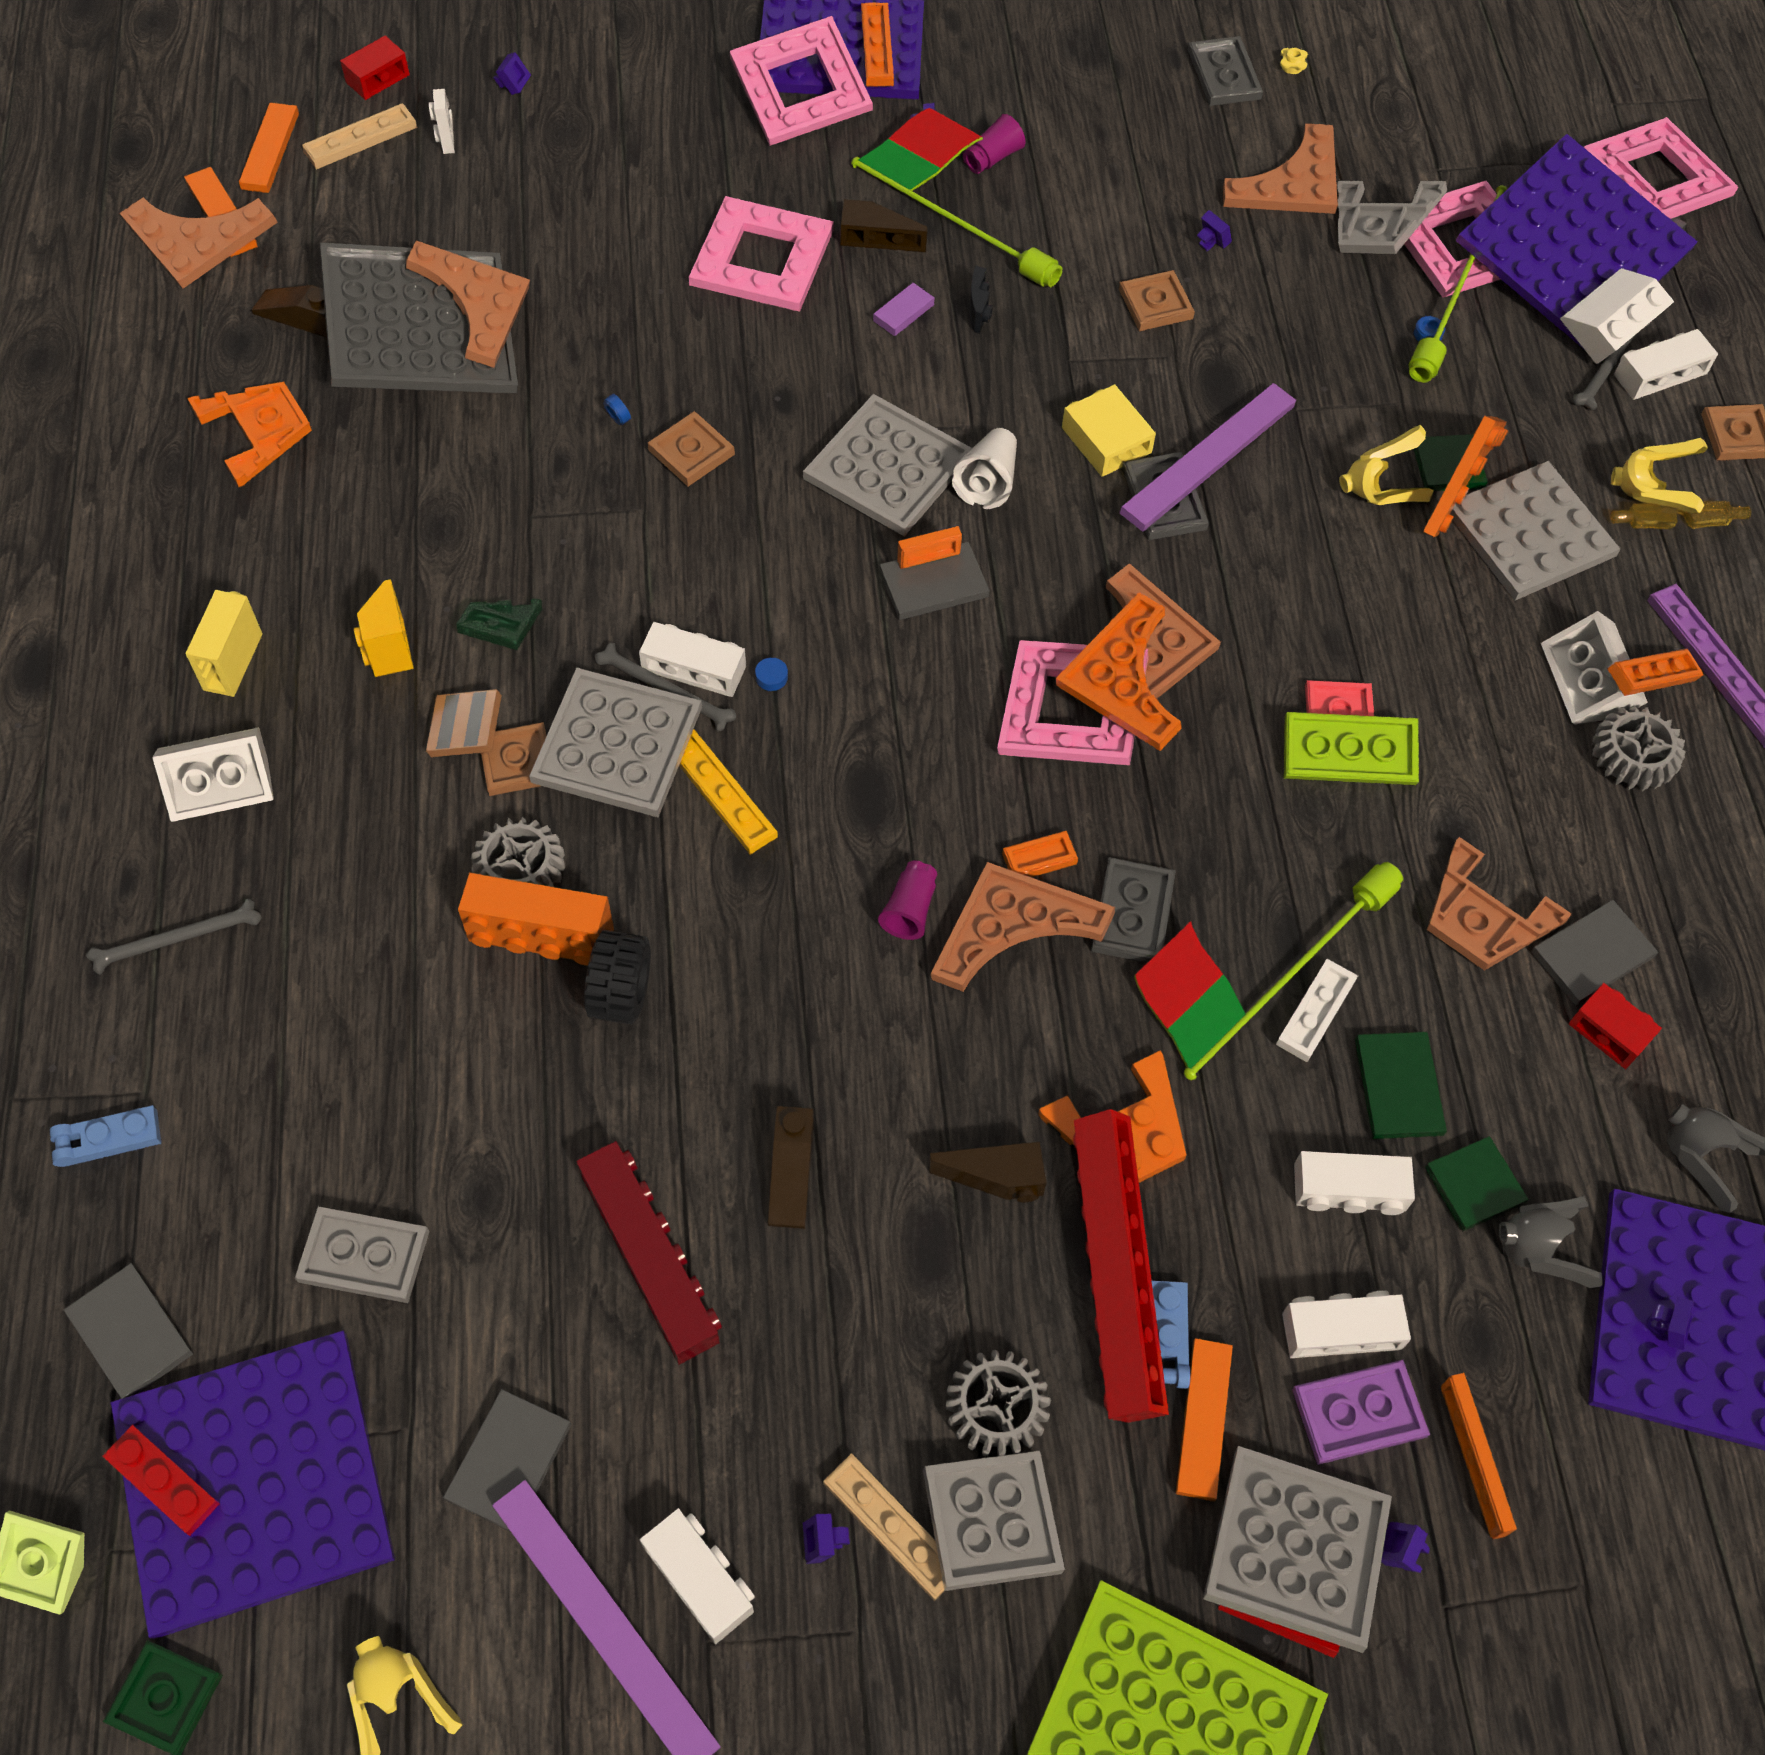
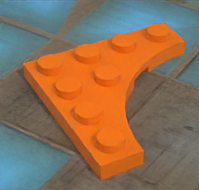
M1492 416L1483 417L1423 532L1433 537L1438 536L1440 531L1446 533L1454 518L1450 513L1456 503L1461 505L1469 490L1466 485L1471 477L1480 475L1488 460L1485 458L1494 446L1500 447L1508 433V430L1504 428L1507 423L1506 421Z
M1139 592L1056 677V685L1161 751L1181 730V721L1160 704L1156 697L1151 694L1146 683L1144 672L1145 650L1152 632L1165 616V607Z

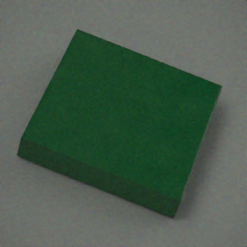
M1474 434L1425 437L1424 441L1417 448H1414L1424 488H1430L1434 491H1445ZM1484 468L1479 476L1471 477L1466 487L1469 489H1482L1486 487L1488 481Z
M1490 1136L1436 1159L1425 1166L1428 1175L1462 1232L1524 1205L1529 1200Z
M147 1640L103 1722L172 1755H181L223 1675Z

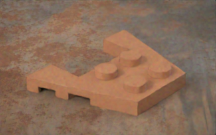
M1459 837L1453 845L1427 927L1430 933L1485 971L1566 923L1571 913L1546 896L1531 915L1524 919L1466 879L1485 854Z

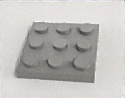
M1040 1451L924 1467L923 1474L944 1591L1052 1576L1064 1572L1065 1568Z

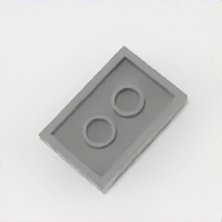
M318 1206L295 1279L298 1283L408 1303L430 1231L426 1226Z

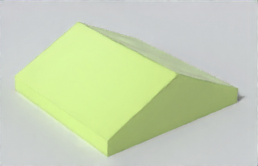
M6 1512L0 1532V1596L59 1615L62 1614L84 1568V1533L17 1512Z

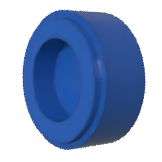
M1433 316L1420 318L1414 329L1416 340L1420 341L1428 337L1434 338L1441 320ZM1444 328V330H1443V332H1442V334H1441V337H1440V339H1439L1440 341L1442 340L1443 335H1444V333H1445V328Z
M611 394L604 400L603 404L606 411L618 425H623L631 419L627 407L617 395Z
M777 658L763 659L757 664L755 669L756 682L762 689L767 691L781 689L788 680L786 664Z

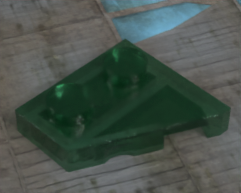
M531 599L532 605L512 606L511 600L497 601L495 603L470 602L456 624L457 633L518 650L542 610V600Z

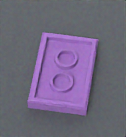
M1403 1360L1297 1385L1292 1389L1317 1465L1427 1438L1430 1435Z

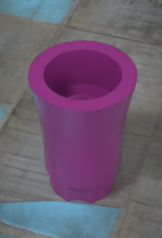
M1002 114L981 135L982 140L974 143L963 152V159L970 171L979 174L983 170H988L1010 154L1023 149L1026 144L1024 132L1013 117L1008 114Z
M913 860L908 862L906 869L899 876L888 903L878 917L880 926L886 932L906 940H916L924 935L930 902L936 888L935 879L937 871L934 867L921 861Z

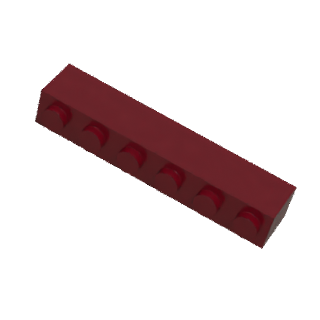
M617 1141L577 1160L579 1173L678 1365L719 1344L717 1331L722 1328L721 1323L713 1308L706 1310L700 1298L705 1296L697 1277L695 1275L688 1277L683 1265L688 1262L678 1243L671 1245L666 1236L671 1230L661 1211L655 1214L649 1202L654 1200L653 1195L645 1180L638 1183L633 1173L638 1168L630 1151L627 1149L622 1152Z

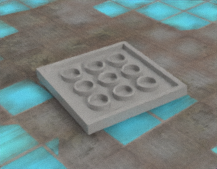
M873 394L803 471V479L905 537L952 482L956 463L972 448Z
M1549 461L1466 495L1461 505L1456 503L1450 515L1454 516L1452 521L1514 600H1518L1617 557L1620 551L1619 546Z
M576 668L529 775L530 781L536 785L659 817L701 712L702 702L690 697Z
M1238 1446L1233 1458L1203 1599L1363 1653L1368 1646L1392 1496Z

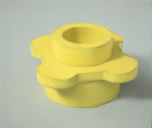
M1298 48L1282 49L1281 56H1283V59L1280 62L1282 69L1289 74L1300 73L1307 67L1305 59L1308 53Z

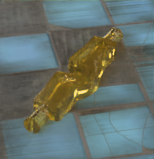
M1704 501V507L1700 514L1690 513L1669 506L1639 503L1632 504L1630 510H1612L1611 522H1631V526L1634 529H1672L1678 522V513L1684 516L1690 528L1695 529L1710 526H1728L1732 519H1749L1751 517V510H1749L1750 506L1731 507L1729 501Z

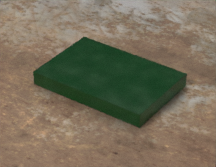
M1428 1032L1357 1035L1355 1043L1372 1139L1444 1136L1447 1129Z

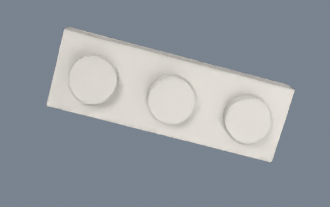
M1326 959L1276 1045L1308 1062L1358 976Z

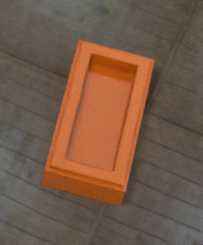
M959 526L898 541L897 561L900 568L904 569L959 555L962 540Z
M1067 831L1005 847L1002 851L1008 869L1028 877L1073 866L1078 862V857Z

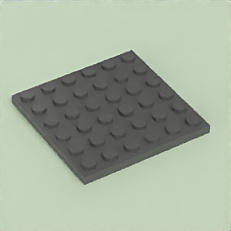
M320 242L331 387L517 393L518 380L511 331L494 368L466 359V349L469 343L468 319L453 300V294L443 284L438 286L428 278L406 269L407 258L412 248ZM445 250L502 270L500 253Z

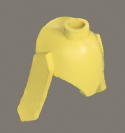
M1418 425L1399 437L1361 455L1360 459L1352 464L1348 473L1340 476L1339 481L1342 490L1345 493L1353 491V493L1366 499L1367 502L1376 505L1400 502H1429L1434 492L1430 488L1389 489L1381 492L1378 484L1380 475L1388 469V462L1381 459L1417 448L1426 436V431L1422 425Z
M1697 438L1681 443L1638 449L1632 453L1623 467L1613 468L1611 485L1620 486L1627 495L1644 503L1669 506L1690 513L1700 514L1704 507L1701 498L1693 492L1666 490V482L1660 481L1653 472V462L1704 453L1708 449L1707 444L1703 439Z
M379 1636L370 1638L355 1647L359 1659L355 1663L353 1680L347 1684L357 1727L360 1755H380L381 1752L364 1703H374L387 1714L397 1710L396 1699L398 1691L411 1678L414 1679L416 1690L429 1706L436 1722L444 1726L448 1733L455 1734L463 1725L460 1717L437 1691L419 1660L411 1653H404L389 1646L383 1647Z

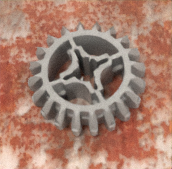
M1635 705L1629 708L1628 711L1621 707L1615 713L1611 712L1607 715L1604 721L1597 727L1596 734L1592 740V745L1594 746L1592 756L1599 758L1597 760V767L1606 768L1605 777L1610 775L1616 777V785L1623 781L1627 783L1629 790L1638 785L1643 792L1649 786L1656 789L1662 783L1666 784L1677 774L1685 758L1686 752L1683 750L1685 740L1678 738L1680 729H1672L1670 727L1672 719L1667 721L1661 719V711L1653 715L1650 714L1648 707L1639 712Z
M523 817L518 824H513V821L508 818L506 826L501 827L495 823V832L484 831V841H476V852H473L471 856L473 863L472 873L554 887L553 883H561V871L565 869L564 849L560 845L558 836L556 834L552 835L548 825L541 828L540 823L536 819L527 825V821ZM504 850L503 855L496 859V857ZM544 859L541 867L532 874L534 868L540 865V861Z
M993 1350L990 1358L991 1361L988 1362L983 1353H978L976 1356L977 1367L971 1361L966 1360L963 1363L965 1373L955 1371L953 1374V1380L958 1385H949L947 1389V1394L955 1399L946 1401V1410L957 1412L949 1417L948 1422L950 1426L962 1424L956 1433V1437L960 1440L970 1435L971 1438L968 1443L970 1450L975 1449L978 1442L984 1444L982 1449L983 1456L989 1455L991 1447H997V1455L1004 1456L1006 1446L1010 1447L1013 1454H1019L1021 1451L1019 1440L1028 1448L1032 1447L1034 1439L1031 1434L1042 1436L1044 1428L1039 1422H1048L1050 1414L1041 1408L1050 1406L1051 1398L1040 1395L1047 1390L1048 1385L1043 1381L1034 1383L1040 1371L1035 1368L1027 1373L1025 1371L1028 1363L1026 1358H1022L1018 1365L1012 1363L1014 1353L1008 1352L1005 1361L999 1360V1352ZM997 1376L1009 1378L1019 1386L1005 1387L999 1382ZM982 1379L985 1397L976 1401L975 1406L968 1408L966 1395L970 1388ZM993 1395L997 1397L999 1402L1006 1401L1003 1412L997 1405L990 1406ZM1028 1399L1029 1416L1022 1425L1015 1429L1012 1423L1013 1416L1011 1410L1020 1406L1022 1401ZM974 1419H977V1421L991 1420L996 1423L999 1431L1003 1432L987 1430Z

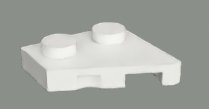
M433 89L434 102H429L431 120L437 121V124L433 125L436 142H441L443 154L455 153L452 111L448 109L449 102L445 89Z

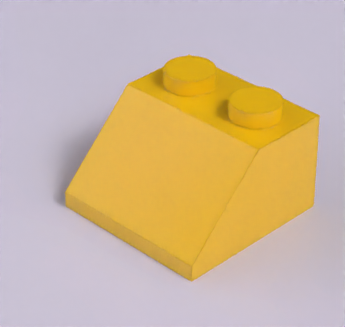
M391 579L385 580L357 613L360 627L354 628L357 645L361 649L365 666L371 665L375 677L414 669L404 620Z

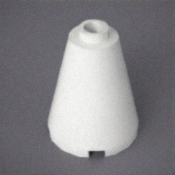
M1004 428L993 429L956 463L953 470L952 486L957 495L966 503L972 506L974 503L984 505L983 509H992L1001 506L1007 501L1013 486L1017 440L1013 433Z

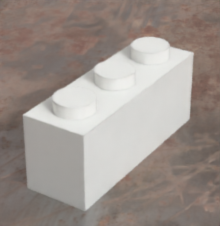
M1699 329L1688 333H1679L1673 338L1662 342L1656 341L1638 350L1628 351L1621 357L1614 376L1630 397L1635 400L1706 375L1718 353Z
M653 622L639 651L641 667L654 674L729 697H733L746 668L745 648L739 647L732 642H721L711 639L701 633L694 634L680 630L671 624L663 625Z
M1301 1151L1294 1163L1296 1206H1307V1209L1311 1211H1325L1331 1207L1344 1208V1211L1348 1213H1362L1369 1209L1381 1210V1213L1385 1215H1398L1407 1211L1415 1200L1412 1157Z
M1374 1291L1362 1298H1352V1295L1347 1293L1336 1294L1329 1297V1300L1315 1301V1298L1312 1296L1298 1297L1293 1299L1292 1303H1289L1282 1313L1290 1358L1402 1350L1411 1340L1402 1294L1389 1295L1388 1291Z
M678 1508L643 1536L640 1542L716 1645L754 1613L750 1601L755 1597L741 1578L734 1582L725 1569L730 1563L716 1545L709 1549L702 1540L701 1536L706 1532L695 1516L690 1513L685 1517Z

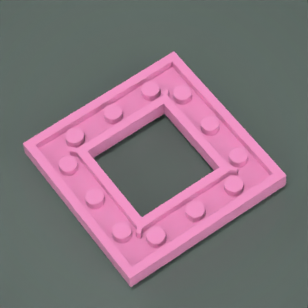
M832 16L730 51L731 61L770 146L873 110L870 96ZM817 54L834 91L785 108L768 70Z
M1667 117L1584 146L1587 151L1670 219L1732 197L1738 189V186ZM1660 151L1689 181L1657 192L1628 162Z
M1487 181L1447 192L1404 244L1442 298L1453 295L1469 258L1456 262L1432 228L1470 216L1477 218L1494 202L1497 195ZM1475 258L1460 292L1500 280V278Z
M725 196L689 275V285L800 312L834 231V221ZM744 231L795 243L781 276L729 264Z
M1019 641L997 747L999 755L1130 765L1135 735L1104 715L1101 728L1038 723L1047 676L1057 677L1087 645ZM1148 649L1145 650V655H1144V672H1145V675H1146V669H1147V663H1148V657H1149V655H1148Z

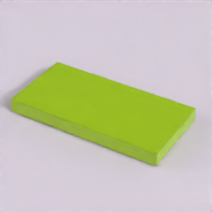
M1287 712L1285 714L1284 779L1416 785L1419 782L1418 718Z

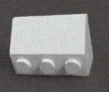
M1621 268L1562 316L1560 320L1593 361L1598 364L1618 350L1674 303V301L1655 278Z
M1599 611L1541 643L1573 724L1603 721L1611 712L1615 713L1621 707L1628 711L1634 705L1639 708L1648 703L1644 692L1624 696L1609 673L1608 667L1615 662L1629 660V656L1615 623Z
M259 727L158 748L152 757L171 822L274 800L268 758Z

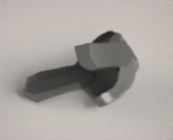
M1681 1103L1668 1120L1673 1123L1667 1138L1669 1148L1678 1157L1679 1162L1707 1191L1719 1210L1731 1213L1737 1209V1200L1702 1157L1720 1147L1736 1150L1738 1147L1747 1155H1765V1137L1743 1127L1722 1112L1708 1107L1690 1109Z
M1585 1195L1565 1201L1521 1206L1519 1214L1514 1215L1508 1222H1501L1499 1227L1500 1241L1508 1258L1517 1265L1531 1268L1533 1272L1571 1280L1589 1288L1602 1286L1603 1276L1601 1272L1559 1258H1552L1561 1241L1575 1231L1574 1222L1566 1218H1572L1579 1211L1589 1206Z

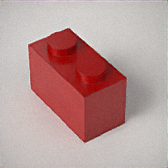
M387 36L381 37L340 60L346 83L364 100L410 75L405 52Z
M1605 983L1598 988L1569 1022L1572 1028L1625 1070L1662 1029L1649 1014L1637 1009L1625 999L1622 993L1610 988Z

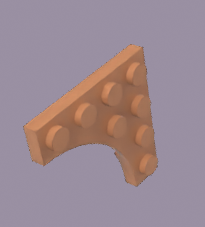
M1305 124L1301 146L1288 161L1276 169L1251 177L1225 178L1223 183V207L1335 214L1338 202L1333 125Z
M144 197L120 213L124 221L182 289L278 223L274 215L259 198L232 212L207 218L174 216L157 209Z
M416 240L407 258L406 269L428 278L438 286L443 284L453 294V300L468 319L469 343L465 358L494 368L527 294L530 280Z
M1128 564L1107 580L1106 589L1117 599L1122 608L1139 592L1165 607V616L1152 632L1146 647L1149 655L1145 675L1146 683L1151 694L1156 699L1219 649L1221 642L1131 564Z
M987 862L931 972V978L933 981L964 992L970 980L986 962L998 953L1020 942L1053 935L1079 936L1102 942L1115 914V907Z

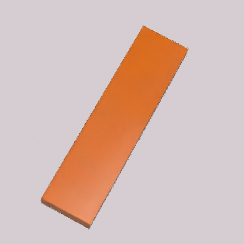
M861 3L866 87L894 86L888 3Z
M269 103L239 180L241 190L269 193L299 115L297 106Z
M211 167L184 176L187 186L206 217L218 216L237 210ZM253 239L230 257L258 247L256 240Z
M1688 649L1619 661L1607 668L1624 696L1694 682L1704 675Z
M1196 1338L1193 1341L1190 1362L1189 1389H1187L1175 1493L1177 1495L1214 1502L1217 1499L1233 1345Z
M1464 1373L1451 1375L1441 1385V1390L1490 1538L1492 1537L1493 1540L1506 1537L1517 1530L1466 1376Z

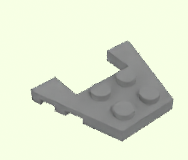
M1338 181V245L1340 252L1396 254L1446 194V181H1420L1412 203H1360L1365 190L1363 181Z

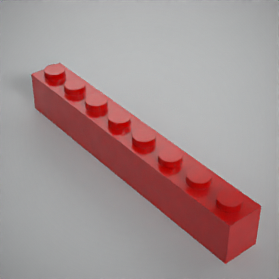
M1109 1109L1075 1119L1073 1142L1078 1154L1079 1169L1077 1176L1082 1188V1216L1086 1222L1088 1239L1086 1252L1090 1259L1092 1274L1090 1287L1095 1299V1328L1099 1334L1101 1350L1099 1364L1103 1372L1105 1384L1104 1405L1108 1411L1109 1419L1130 1423L1169 1415L1131 1118Z

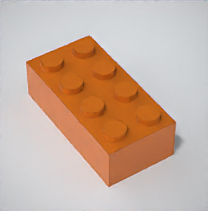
M469 873L458 907L468 941L479 947L499 946L518 954L525 953V951L533 952L552 960L559 959L560 957L567 958L586 966L589 964L594 943L603 930H614L607 896Z

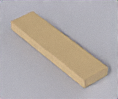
M402 103L307 142L302 147L305 155L317 170L417 128L414 117Z
M851 1453L823 1481V1484L935 1601L944 1592L936 1541Z

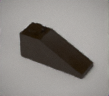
M844 199L841 219V246L926 252L927 226L872 201Z
M307 285L267 289L252 309L254 315L327 338L323 288Z
M777 1106L768 1226L805 1229L814 1130V1109Z
M1040 1142L930 1153L929 1173L1006 1200L1017 1199L1018 1202L1022 1203L1035 1201L1039 1196L1044 1195L1047 1183Z

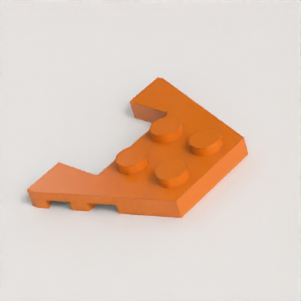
M284 382L245 388L244 393L228 395L224 391L214 393L215 397L201 400L199 396L187 398L201 425L232 413L252 445V449L224 460L238 487L246 484L312 431L308 419Z
M1161 1051L1132 1064L1131 1070L1146 1093L1147 1098L1118 1111L1131 1118L1139 1183L1184 1161L1186 1158L1178 1116ZM1067 1095L1040 1108L1038 1115L1046 1124L1050 1123L1060 1132V1137L1069 1145H1074V1120L1081 1117Z

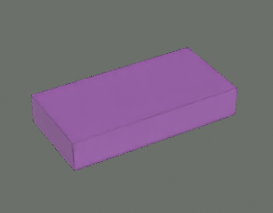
M912 283L873 314V321L893 336H896L934 305L935 298L915 283Z

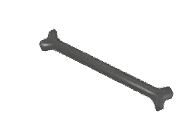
M1633 337L1605 358L1583 392L1573 395L1572 401L1575 405H1583L1589 410L1597 408V403L1594 399L1596 393Z
M613 642L607 644L604 651L595 654L597 665H612L653 688L701 700L702 709L700 713L714 721L716 731L718 732L724 730L727 722H732L736 719V713L733 708H718L619 655Z
M246 899L244 904L236 911L110 949L102 950L92 947L88 950L86 956L88 960L93 962V971L101 975L104 969L112 962L240 923L255 926L261 921L262 917L259 912L254 910L255 903L251 899Z

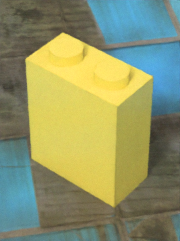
M1115 384L1104 390L1100 389L1093 395L1080 401H1074L1064 409L1062 429L1101 477L1122 468L1123 462L1141 459L1152 453L1156 433Z
M215 590L185 653L203 691L232 697L235 696L262 636V631L247 596L238 592Z

